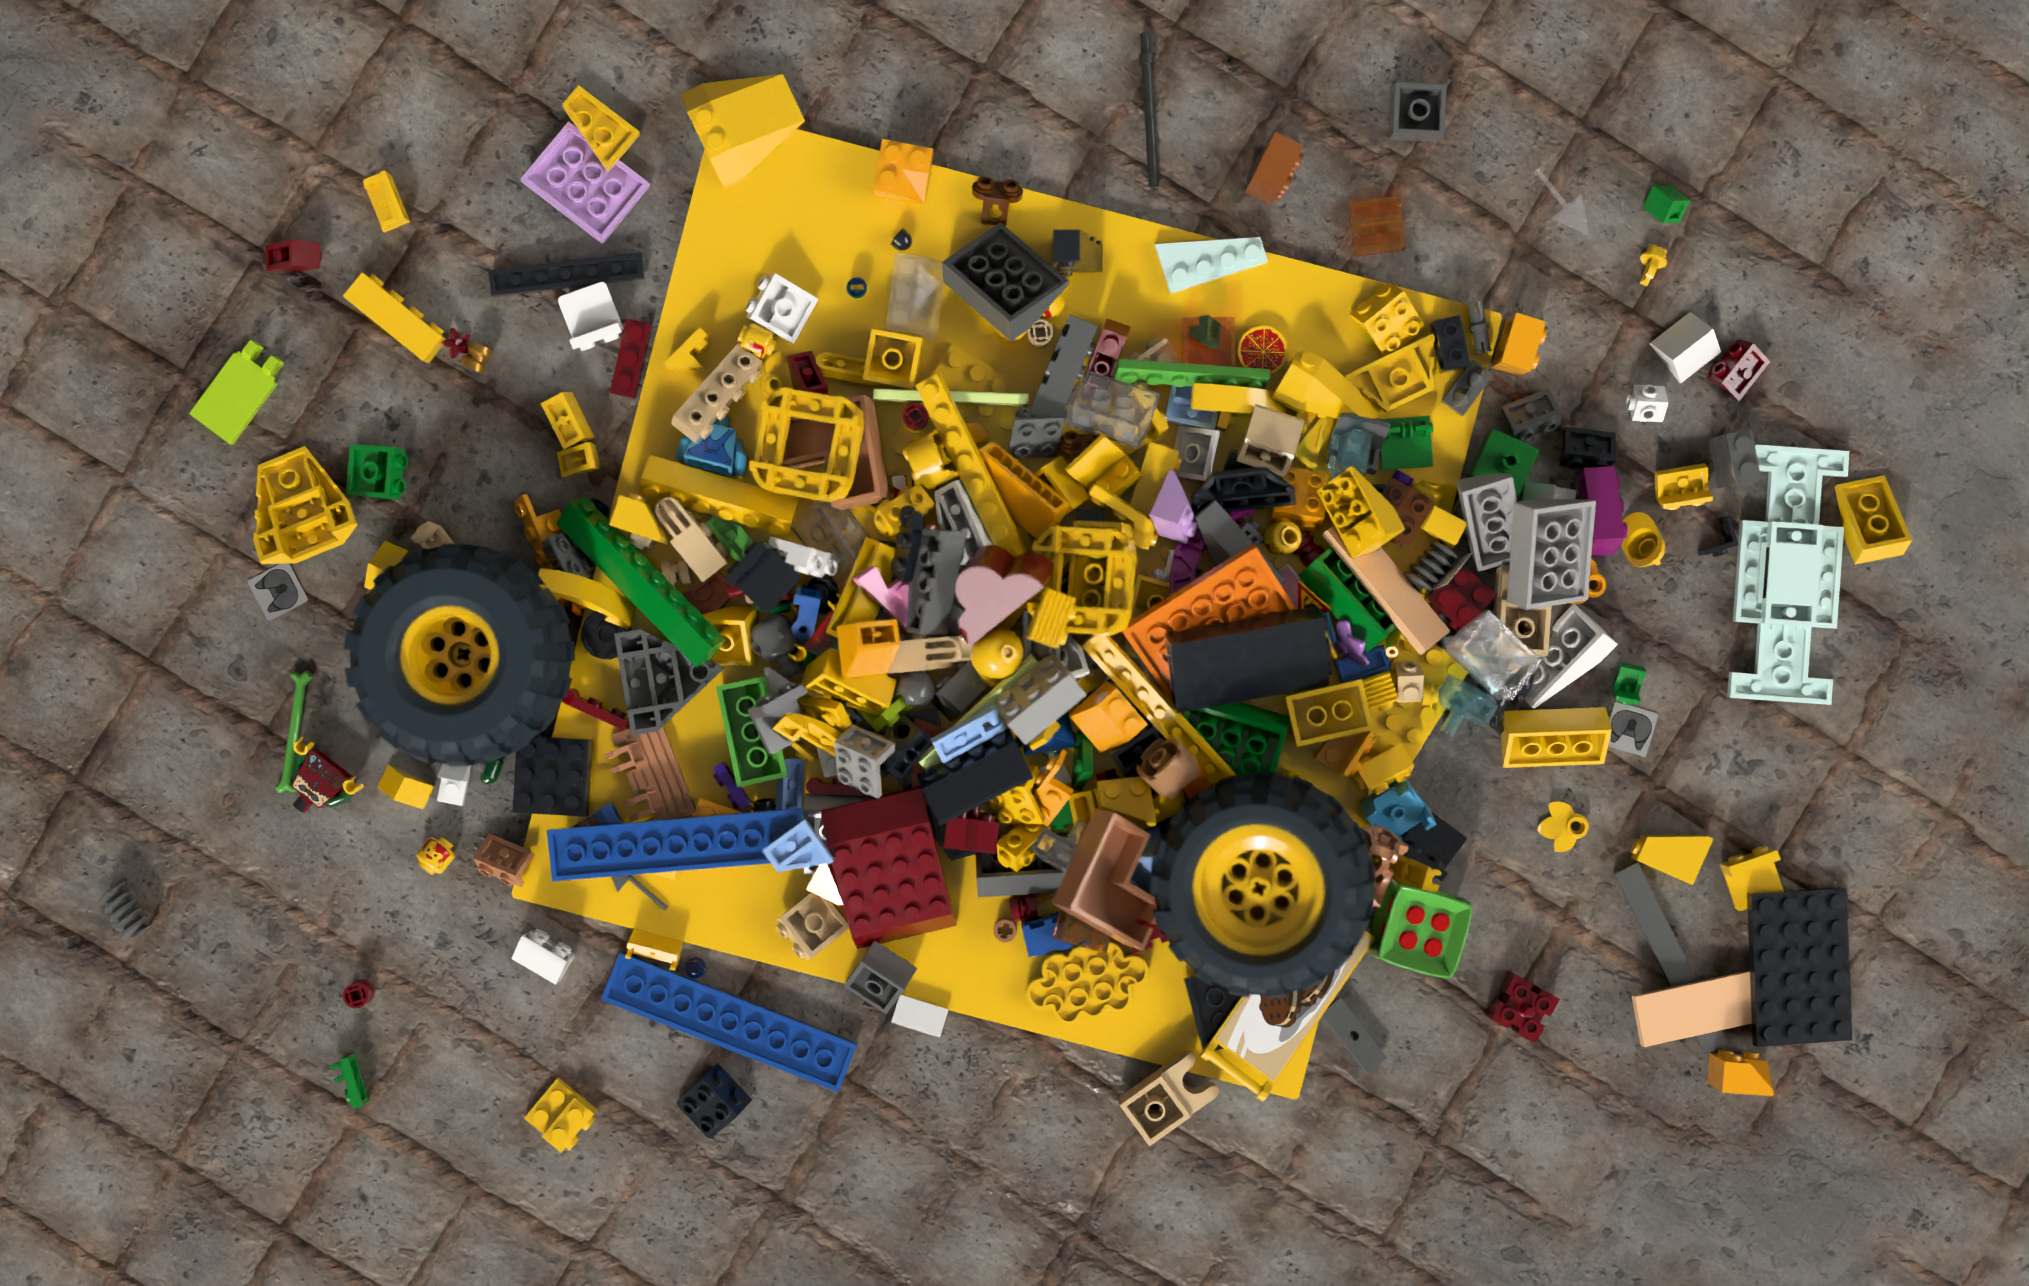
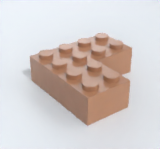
M866 395L847 398L863 411L864 430L852 487L844 499L831 502L832 507L842 511L890 499L874 400ZM791 417L781 467L800 469L825 463L827 472L836 424Z
M1096 808L1052 904L1122 944L1144 951L1153 929L1134 922L1135 919L1156 924L1152 912L1157 908L1156 899L1129 883L1150 834L1113 812Z

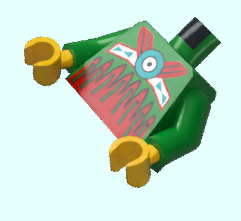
M828 601V605L833 610L803 647L796 643L793 644V646L798 648V652L796 655L788 653L790 658L808 665L829 648L839 650L838 638L826 633L837 604L833 605Z

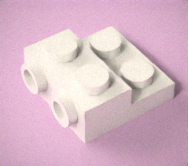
M770 272L769 276L764 275L759 281L757 288L760 289V292L756 299L752 297L745 307V311L748 312L746 318L794 344L815 307L818 298L776 273Z
M770 536L768 544L772 548L777 549L779 555L786 557V563L795 565V571L823 578L824 573L834 576L837 572L840 556Z

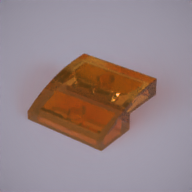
M1399 196L1348 203L1355 257L1405 251L1406 243L1402 226L1403 214Z

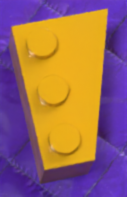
M829 648L806 666L801 684H803L806 692L811 690L824 694L823 699L831 701V697L847 701L846 706L879 715L890 707L897 681L888 677L887 674L843 678L840 651Z

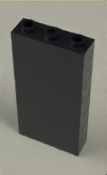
M1314 606L1165 633L1172 701L1177 713L1329 686V675H1332V666L1330 660H1327V653L1331 652L1330 642L1325 634V630H1329L1327 615H1323L1319 607Z

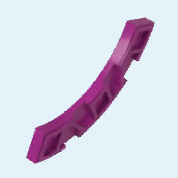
M1256 509L1226 513L1236 521L1256 513ZM1198 525L1195 535L1189 538L1188 543L1178 542L1174 551L1169 576L1171 595L1196 580L1199 562L1207 548Z

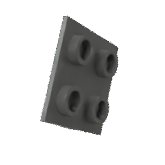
M1020 408L1016 412V418H1014L1008 453L1015 459L1057 456L1058 443L1060 442L1065 417L1032 418L1029 409Z
M564 532L550 536L542 541V550L547 559L555 556L554 559L549 561V564L557 561L559 563L552 570L561 568L562 570L560 571L585 578L594 576L596 564Z

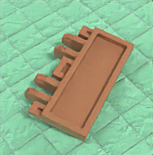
M664 726L656 732L631 736L630 728L611 735L615 745L626 742L627 745L605 753V758L612 759L627 751L631 758L629 762L613 766L610 769L611 773L614 774L635 766V770L626 773L632 791L636 793L644 789L646 792L623 801L624 806L630 807L639 801L647 799L650 807L644 811L631 814L629 816L630 822L653 813L655 817L645 821L683 818L695 813L696 807Z

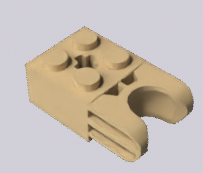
M672 497L663 498L657 503L655 508L656 516L674 537L670 541L702 582L728 563L729 559L727 556L729 552L720 541L717 544L711 538L713 532L704 521L700 524L687 507H683Z
M1500 565L1495 574L1494 592L1497 595L1493 598L1491 629H1494L1496 639L1490 640L1489 653L1529 657L1548 656L1552 606L1525 610L1507 602L1509 565ZM1518 625L1520 628H1523L1522 633H1519L1517 628Z
M941 634L899 636L900 646L888 673L954 667V662L971 660L970 652H972L973 644L969 646L962 636L941 637Z
M1191 1050L1182 1052L1118 1097L1119 1106L1149 1146L1189 1119L1193 1113L1216 1098L1219 1093V1088L1212 1082H1206L1199 1087H1189L1183 1083L1184 1074L1195 1062V1055ZM1158 1104L1159 1109L1154 1110V1108H1152L1150 1110V1105Z

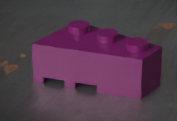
M1614 466L1584 468L1579 476L1580 499H1593L1596 501L1591 557L1613 556L1628 535L1627 524L1622 520L1624 502L1622 498L1619 499L1618 493L1620 477L1615 474Z

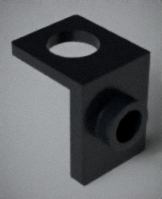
M1730 516L1719 518L1726 542L1699 550V556L1711 553L1713 557L1721 556L1728 553L1727 548L1739 545Z

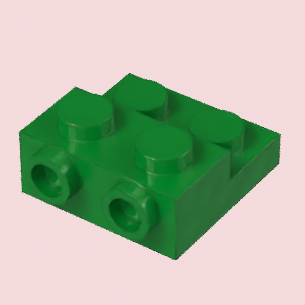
M350 444L346 495L400 500L401 495L406 490V483L402 479L403 469L408 465L405 449Z

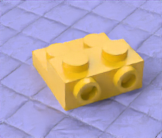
M557 1078L524 1119L543 1134L542 1138L562 1153L565 1148L570 1151L579 1140L576 1136L581 1129L587 1131L596 1120L592 1115L597 1109L560 1078Z

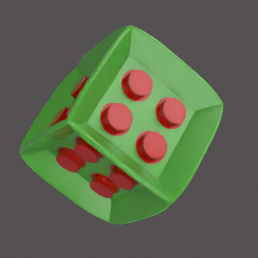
M1391 878L1381 906L1376 907L1370 929V934L1375 937V941L1368 949V952L1377 959H1382L1402 968L1435 977L1451 979L1459 964L1468 934L1472 904L1464 898L1455 897L1441 890L1430 892L1409 887Z

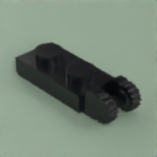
M905 505L901 509V514H899L898 518L901 526L896 537V549L894 558L891 561V573L903 582H911L922 537L924 516L921 512L915 511V508L911 505Z

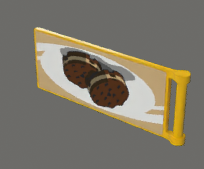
M1365 931L1352 956L1343 966L1333 971L1323 982L1308 990L1300 989L1290 992L1285 997L1269 999L1266 998V995L1250 994L1249 998L1241 996L1213 1038L1202 1050L1200 1057L1205 1061L1210 1060L1254 1092L1256 1094L1255 1097L1263 1102L1375 941V937ZM1217 1045L1227 1050L1267 1081L1261 1086L1216 1053Z

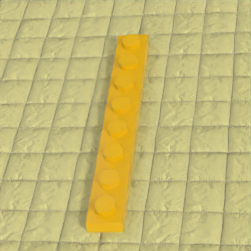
M941 373L918 383L915 386L993 545L1004 548L1013 557L1027 553L1028 551Z
M1093 634L1083 642L1082 648L1166 739H1170L1168 736H1174L1196 757L1197 763L1211 785L1219 780L1236 775L1182 714L1177 713L1172 703L1109 635Z

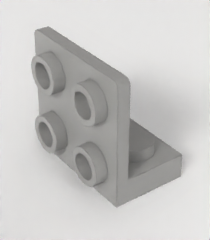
M852 725L834 741L837 779L845 785L878 799L882 796L880 765L895 752V743Z

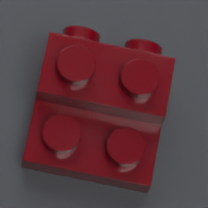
M1462 565L1447 585L1432 590L1424 600L1438 616L1441 614L1448 620L1446 625L1456 633L1459 631L1466 633L1483 614L1482 611L1497 593Z

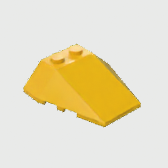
M783 74L702 83L680 94L686 111L724 188L751 174L752 170L760 162L765 160L780 143H783L805 122Z
M305 446L258 465L256 485L258 506L257 510H255L257 523L253 541L261 564L298 563L344 544L357 526L351 503Z

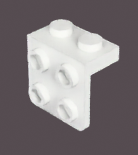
M599 282L560 296L558 299L559 306L572 336L569 340L573 349L579 347L581 351L590 349L595 346L594 342L604 339L605 343L619 338L618 333H621L624 329L605 282Z

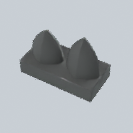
M1473 359L1470 361L1471 366L1464 369L1441 401L1460 416H1464L1493 376V373Z

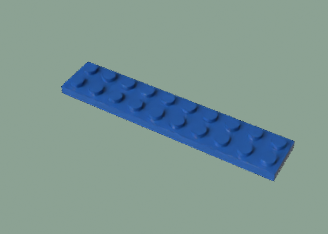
M803 808L548 829L547 838L552 881L771 864L762 850L804 821Z
M619 952L601 998L602 1001L839 1092L858 1043L635 956H632L631 959L625 958L626 953Z

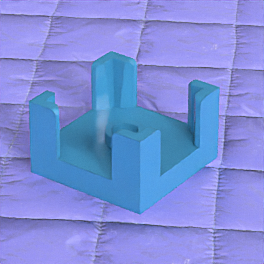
M1407 780L1401 783L1395 781L1389 784V788L1379 795L1374 793L1360 802L1365 817L1372 826L1376 824L1377 826L1389 829L1402 842L1401 834L1422 822L1426 831L1437 825L1431 809Z

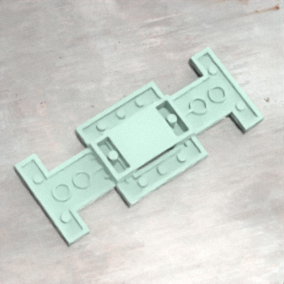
M1755 444L1760 471L1769 472L1765 522L1740 520L1733 622L1758 623L1754 674L1729 672L1727 697L1831 705L1833 679L1808 678L1811 627L1837 629L1844 527L1819 525L1822 476L1848 477L1850 451ZM1766 547H1769L1766 598H1763Z

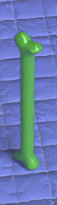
M308 670L303 673L294 671L290 674L296 686L281 781L275 786L278 793H283L286 790L290 792L296 791L292 787V769L295 756L293 745L299 738L306 685L313 678L312 673Z

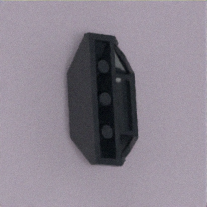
M1267 467L1213 472L1190 497L1194 515H1197L1214 499L1226 512L1296 505L1294 486Z

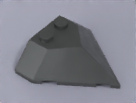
M640 629L614 634L631 736L658 731L725 668L712 661L695 667L674 644Z

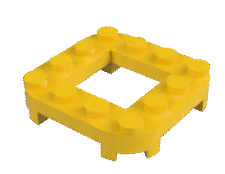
M787 387L780 388L766 401L763 400L760 410L764 411L755 458L749 464L750 471H752L756 482L763 489L779 494L825 502L844 499L854 481L864 430L863 411L855 403L841 396L835 397L793 390ZM791 417L836 424L826 474L781 467Z
M1049 527L1039 537L1038 541H1034L1032 551L1045 556L1054 564L1043 588H1050L1061 593L1064 554L1108 556L1104 607H1077L1073 620L1068 619L1065 629L1069 631L1068 633L1113 635L1124 631L1127 628L1132 613L1137 558L1134 540L1120 531L1107 528ZM1042 589L1032 596V603H1027L1028 613H1031L1032 617Z

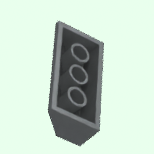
M1076 832L1051 834L1049 847L1039 852L1028 866H1024L1018 872L1009 867H1004L999 862L997 848L996 854L975 852L978 897L1057 893L1078 847Z

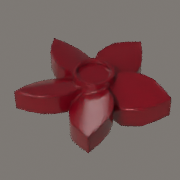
M451 328V339H445L441 342L444 346L450 347L449 354L451 359L457 357L459 353L468 354L467 345L464 343L467 342L470 334L459 336L458 332Z

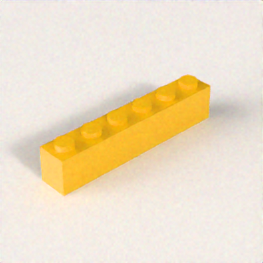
M649 455L641 476L639 494L646 495L649 498L662 500L666 497H672L683 507L785 537L789 535L799 500L792 496L774 493L758 486L653 455Z

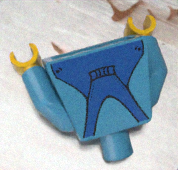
M726 415L721 421L717 419L712 424L714 427L712 432L705 439L701 437L696 443L686 435L680 439L675 454L676 463L730 478L734 474L736 475L734 480L747 483L743 478L746 475L747 454L742 440L737 438V431L728 428L731 420L729 416Z

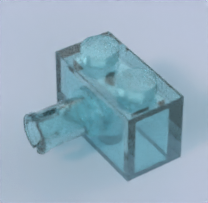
M1342 426L1339 435L1334 434L1331 449L1335 450V454L1330 456L1327 471H1331L1330 481L1350 466H1353L1365 478L1373 432Z
M1449 674L1439 689L1438 701L1440 705L1451 711L1442 726H1440V730L1445 734L1449 732V736L1454 737L1464 718L1485 728L1498 708L1494 697Z

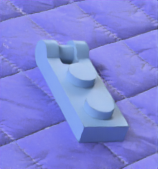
M994 704L984 707L976 715L931 738L943 763L1005 730L1006 725L997 716L999 712ZM989 721V726L983 728L982 724Z

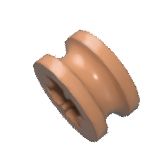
M1008 918L998 920L994 926L995 937L1001 942H1009L1014 939L1017 933L1015 923ZM1004 923L1009 924V928L1012 927L1013 929L1012 933L1007 934V937L1001 936L1002 932L998 933V927H1003Z

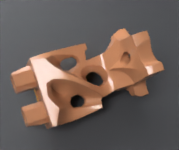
M1373 825L1366 828L1361 827L1360 829L1366 838L1365 842L1370 856L1373 854L1381 856V860L1373 864L1375 877L1383 874L1382 880L1380 882L1375 881L1374 887L1375 898L1373 907H1380L1393 875V870L1389 868V863L1395 864L1399 854L1403 855L1406 853L1409 846L1389 829Z

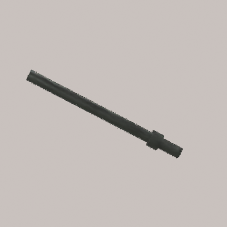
M1145 32L1140 33L1141 53L1138 54L1139 65L1142 66L1149 188L1159 187L1152 78L1154 53H1151L1150 33Z

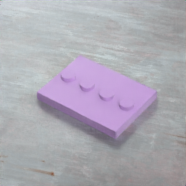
M569 121L520 179L524 185L602 244L650 187L648 181L620 160L607 172L577 127Z

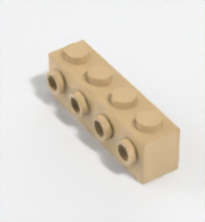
M738 342L673 415L671 424L694 443L701 437L703 439L707 438L714 428L712 424L717 419L721 421L730 410L728 406L733 400L737 403L745 394L746 390L744 388L749 382L753 385L762 374L760 368L763 361L741 349Z

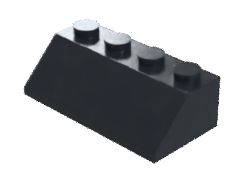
M1009 728L945 763L941 762L933 767H928L923 772L917 774L921 788L940 826L1034 778Z

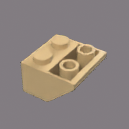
M1255 404L1238 446L1237 461L1256 468L1267 467L1275 474L1286 477L1297 449L1304 420Z

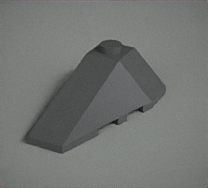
M1215 499L1195 516L1204 543L1207 545L1212 558L1211 561L1214 568L1253 543ZM1258 549L1280 584L1283 583L1285 579Z

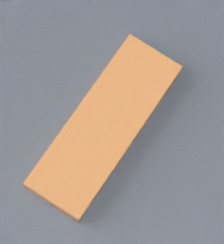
M1335 525L1322 534L1328 544L1420 655L1450 632L1381 547L1370 554L1352 559Z
M1750 970L1633 995L1632 1001L1640 1045L1648 1047L1751 1024Z

